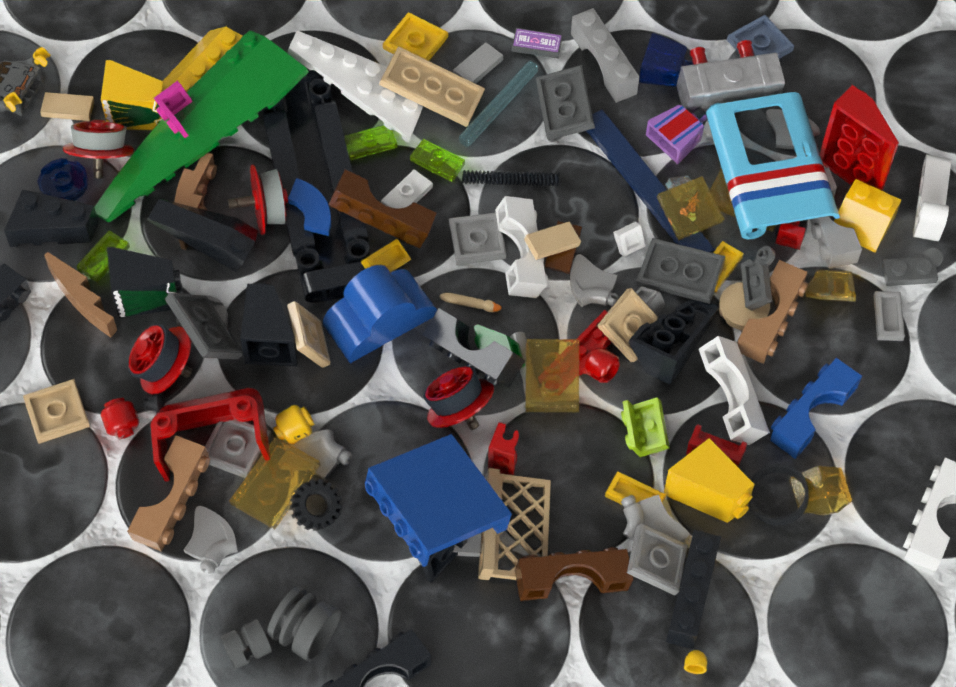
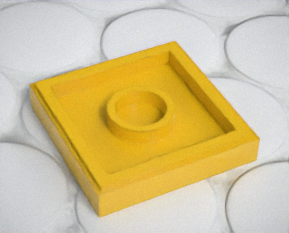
M408 12L384 41L383 49L395 54L399 46L430 61L448 38V32Z

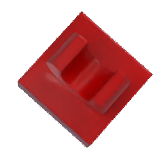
M800 221L780 224L775 244L800 250L806 228L799 227Z

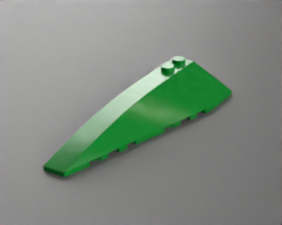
M249 30L187 91L193 102L174 116L189 136L184 138L180 132L174 134L166 123L169 119L166 121L162 119L133 153L96 204L97 217L108 223L135 205V199L139 196H148L155 191L153 186L163 179L169 181L176 176L174 172L183 165L187 168L220 144L218 140L227 136L231 137L238 132L237 127L247 120L252 122L259 117V111L265 107L270 109L276 105L309 72L308 69L267 37Z

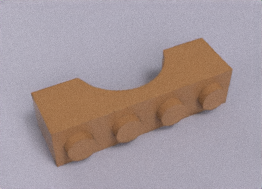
M781 260L778 261L770 277L772 300L775 303L776 311L762 319H748L737 342L742 355L763 364L768 355L773 357L778 346L776 339L778 335L783 337L789 322H786L788 315L793 317L799 304L796 302L798 296L803 297L809 283L805 282L807 271Z
M175 436L164 458L168 468L174 474V485L170 494L156 505L139 507L127 530L132 540L161 552L165 544L168 545L174 535L173 528L177 520L180 521L186 511L185 504L189 496L192 497L198 487L197 480L201 472L204 473L210 463L205 446L179 436Z

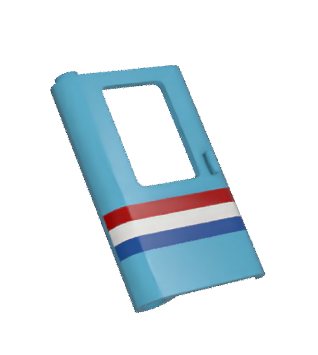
M789 92L727 103H715L710 106L706 111V116L742 238L747 240L756 239L765 233L767 226L826 216H834L835 219L840 218L799 93ZM780 106L797 157L752 165L748 161L734 113ZM759 228L757 231L752 232V229Z

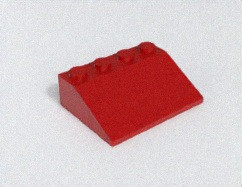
M852 85L833 105L820 157L823 166L829 167L830 171L851 186L855 179L883 191L899 142L874 100L866 92Z

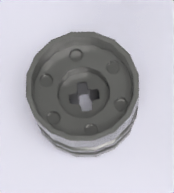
M298 585L284 597L275 610L268 626L267 635L273 640L277 641L279 639V643L283 646L292 643V652L311 662L324 650L334 635L341 618V611L325 601H321L316 605L317 596L312 593L307 594V590Z

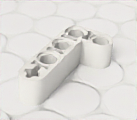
M932 155L925 156L913 237L937 242L940 240L949 212V206H946L951 159Z

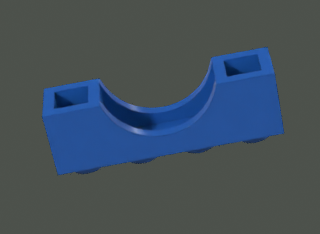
M838 358L830 365L826 363L817 375L819 378L815 382L810 381L802 391L804 395L799 400L795 398L786 410L788 413L783 418L779 416L771 426L773 432L770 441L795 459L812 441L816 430L809 417L810 410L825 403L843 406L859 386L862 375Z

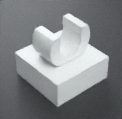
M637 222L613 232L619 253L624 257L646 246L641 225Z

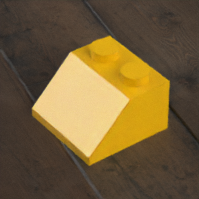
M855 179L838 211L840 218L835 219L834 222L843 227L854 228L860 245L876 252L896 217L901 199Z

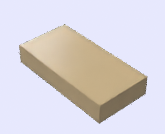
M45 92L40 113L42 117L90 121L94 98L93 96Z
M570 222L527 234L524 239L536 260L579 247L581 243Z

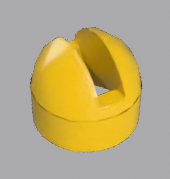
M699 650L689 652L685 658L684 669L693 674L705 673L707 671L706 655Z

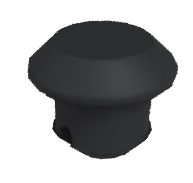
M162 393L146 395L144 397V409L146 411H156L158 413L165 405Z

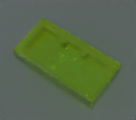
M384 125L344 136L350 160L397 148V141L393 131Z
M422 139L410 155V161L453 182L465 165V159L425 139Z
M109 230L77 264L78 271L98 283L109 271L107 247L128 250L130 248L129 242Z

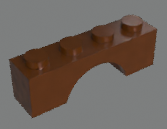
M346 169L328 204L340 212H344L419 249L427 238L436 216V212L415 202L405 208H391L380 203L372 195L368 180Z
M611 547L598 552L581 550L576 554L556 552L543 557L526 555L518 560L515 568L520 601L548 598L552 585L558 579L569 575L587 578L597 586L601 593L628 591L634 580L633 576L627 573L629 565L627 549L618 550L616 547Z

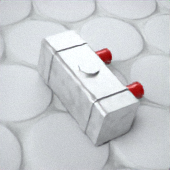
M744 40L737 44L740 58L708 62L704 47L693 48L690 51L693 65L682 66L677 81L681 105L690 113L697 108H701L706 112L715 103H727L781 94L785 80L778 54L770 53L755 56L752 42Z

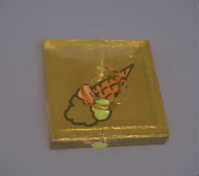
M703 176L657 195V199L678 241L723 223L725 220Z

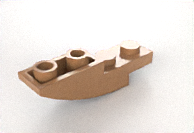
M207 153L201 157L194 171L184 168L176 190L175 203L207 210L203 199L207 192V184L210 179H214L217 171L213 154ZM179 239L181 249L186 250L188 244Z

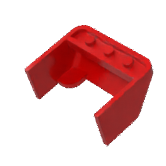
M245 388L162 407L151 421V437L154 463L164 481H170L169 468L164 460L168 452L166 438L171 437L178 431L216 424L222 421L237 420L247 422L253 420L258 447L265 461L271 460L264 404L260 393L256 389Z

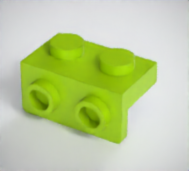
M656 397L634 405L629 400L623 401L624 411H621V417L624 425L627 426L628 434L625 435V440L628 448L633 450L639 457L669 449L660 399Z

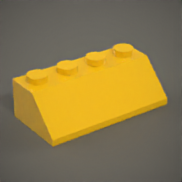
M228 27L210 30L163 80L164 89H167L178 80L187 92L242 38V35Z

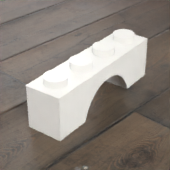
M505 196L495 209L498 230L508 235L516 243L521 256L520 259L514 261L505 273L508 294L511 296L537 298L543 289L546 288L548 276L544 270V258L536 260L524 240L527 234L538 231L536 223L537 212L534 210L533 199Z
M717 336L699 348L706 371L718 381L726 394L729 411L723 416V420L730 440L740 443L744 441L747 445H751L770 433L737 342Z
M947 458L944 459L941 467L935 465L930 480L934 481L932 489L926 488L921 500L922 503H925L923 511L918 509L912 525L917 526L914 534L908 533L903 545L904 548L908 549L904 559L933 571L937 570L950 539L939 526L937 510L948 504H956V462Z

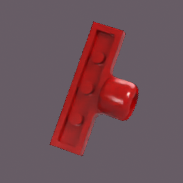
M604 310L538 378L541 386L560 397L582 374H587L600 383H608L615 377L620 367L619 357L606 350L612 342L597 327L608 313Z

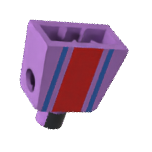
M678 105L648 120L646 136L673 161L679 164L701 141L704 130L702 123L707 119V116L701 108H697L690 113L682 105Z

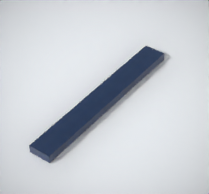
M600 110L594 113L595 128L586 131L673 241L679 245L713 253L715 249L694 223L691 225L687 217L679 215V210L682 208L605 112ZM678 215H679V219H681V220L679 221V225H680V226L682 225L683 227H679V226H678Z

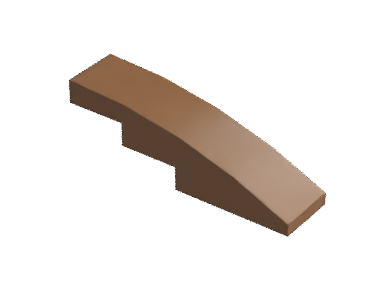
M47 252L44 256L48 268L61 291L91 324L111 338L117 331L114 317L104 312L101 298L91 292L87 277Z

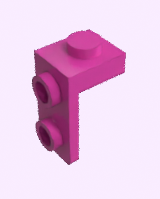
M177 80L154 97V100L159 105L156 111L164 121L169 119L166 123L174 134L180 132L186 138L189 135L174 115L193 101Z

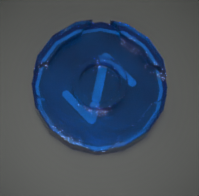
M67 158L56 159L46 164L41 169V174L37 180L41 194L76 201L83 196L88 188L89 181L85 168L78 161H68Z

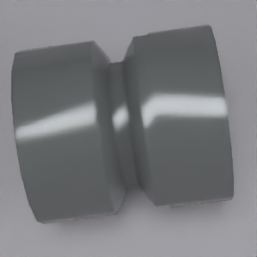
M257 619L243 625L240 632L233 630L220 636L235 670L250 663L251 657L259 659L272 652L268 639Z

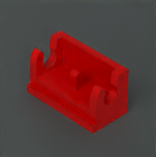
M498 422L488 449V469H500L499 474L515 475L517 463L515 448L519 440V433L516 430L511 440H505L503 435L505 434L506 424Z
M697 424L690 438L686 455L710 438L739 468L747 448V443L742 441L740 446L701 431L702 426Z

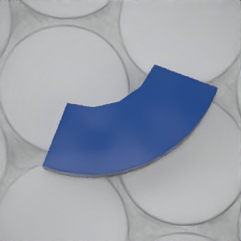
M296 178L288 197V203L296 206L303 213L305 218L304 230L329 236L331 214L325 197L313 185Z

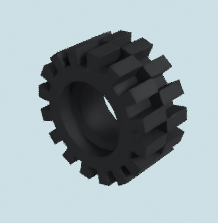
M313 479L302 484L294 491V495L290 499L292 504L289 506L290 510H293L291 516L293 519L296 518L298 520L297 524L299 526H305L304 529L306 530L313 529V531H318L330 526L339 518V511L342 510V505L340 504L342 497L337 495L336 492L339 490L336 487H331L332 483L329 481L324 483L323 479H318L317 481ZM319 495L324 499L326 508L323 514L313 515L307 510L306 501L309 496Z

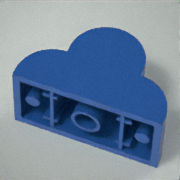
M375 265L358 273L347 284L344 290V298L336 302L327 311L323 319V326L349 363H352L430 320L436 314L437 308L408 270L400 269L390 272L384 265Z

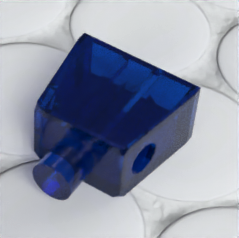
M652 33L640 68L639 83L677 86L681 67L693 65L692 61L685 60L687 47Z

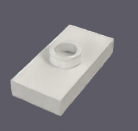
M413 170L381 200V203L391 208H405L413 202L417 203L433 188V183L416 170Z

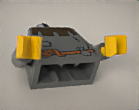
M38 48L34 52L33 57L27 60L13 62L4 60L0 63V112L11 111L23 116L44 83L40 66H47L48 61L46 58L51 56L45 48Z

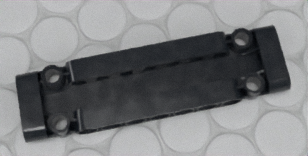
M308 69L309 72L276 105L270 109L267 107L262 109L263 120L273 166L280 174L282 186L287 191V197H289L297 178L318 189L329 204L344 170L346 169L352 173L353 171L337 105L332 98L331 85L323 80L324 77L318 72ZM286 203V226L293 257L296 258L305 301L317 303L343 298L347 284L358 273L365 270L361 261L370 256L365 223L329 206L331 214L329 236L304 230L305 218L303 213L296 206Z

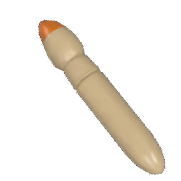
M442 293L440 295V298L445 302L484 309L487 312H498L502 309L500 305L491 300L484 301L454 293Z

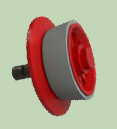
M105 120L85 121L71 125L73 143L63 146V151L69 155L93 158V178L97 179L103 178L104 159L120 158L134 153L132 146L124 144L126 127L118 123L106 122Z
M252 164L250 166L252 196L238 197L237 199L230 198L228 199L229 209L254 206L260 234L265 235L266 224H285V204L288 203L287 191L282 186L277 169L258 175L255 165Z

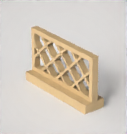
M488 469L485 479L500 499L505 501L504 504L506 506L509 505L518 515L509 522L507 531L516 539V542L507 548L500 540V535L503 532L497 534L493 528L482 532L478 579L489 580L490 577L516 580L515 568L518 559L510 551L519 544L529 555H537L541 552V557L548 556L551 480L499 474L500 469ZM503 483L513 484L519 491L512 497H509L502 490ZM532 486L543 488V497L538 501L527 491ZM520 495H523L531 504L523 512L513 502ZM534 508L542 516V521L536 526L526 516ZM520 519L530 529L522 537L512 527ZM533 533L541 541V546L535 551L525 542V539ZM505 555L515 565L510 571L498 569V560Z

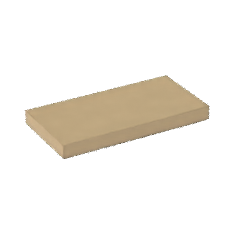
M399 46L379 85L465 127L468 126L485 91V88Z

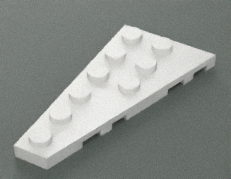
M297 30L289 46L288 54L309 70L318 72L324 77L323 80L329 85L334 84L342 90V95L370 116H377L385 122V127L389 130L394 129L402 135L401 139L409 143L423 106L379 85L387 67Z

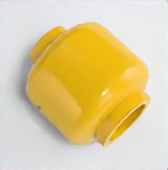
M292 405L276 415L275 422L277 426L273 427L280 441L285 439L288 443L294 445L312 434V426L315 423L305 407L300 408L298 405Z

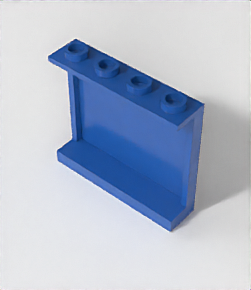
M452 434L368 468L365 481L367 493L375 498L382 514L390 519L397 535L405 540L409 546L410 553L420 561L423 567L427 566L430 555L491 528L497 534L507 530L512 513Z

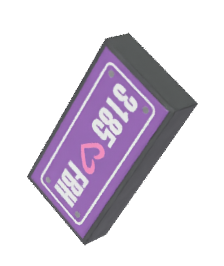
M516 28L512 52L559 59L563 35Z

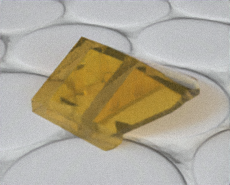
M817 270L808 284L805 296L820 300L855 302L856 294L852 272Z
M816 466L801 473L807 482L809 502L804 514L807 512L824 516L839 513L852 502L841 468ZM791 477L789 482L799 508L804 501L805 490L799 480Z

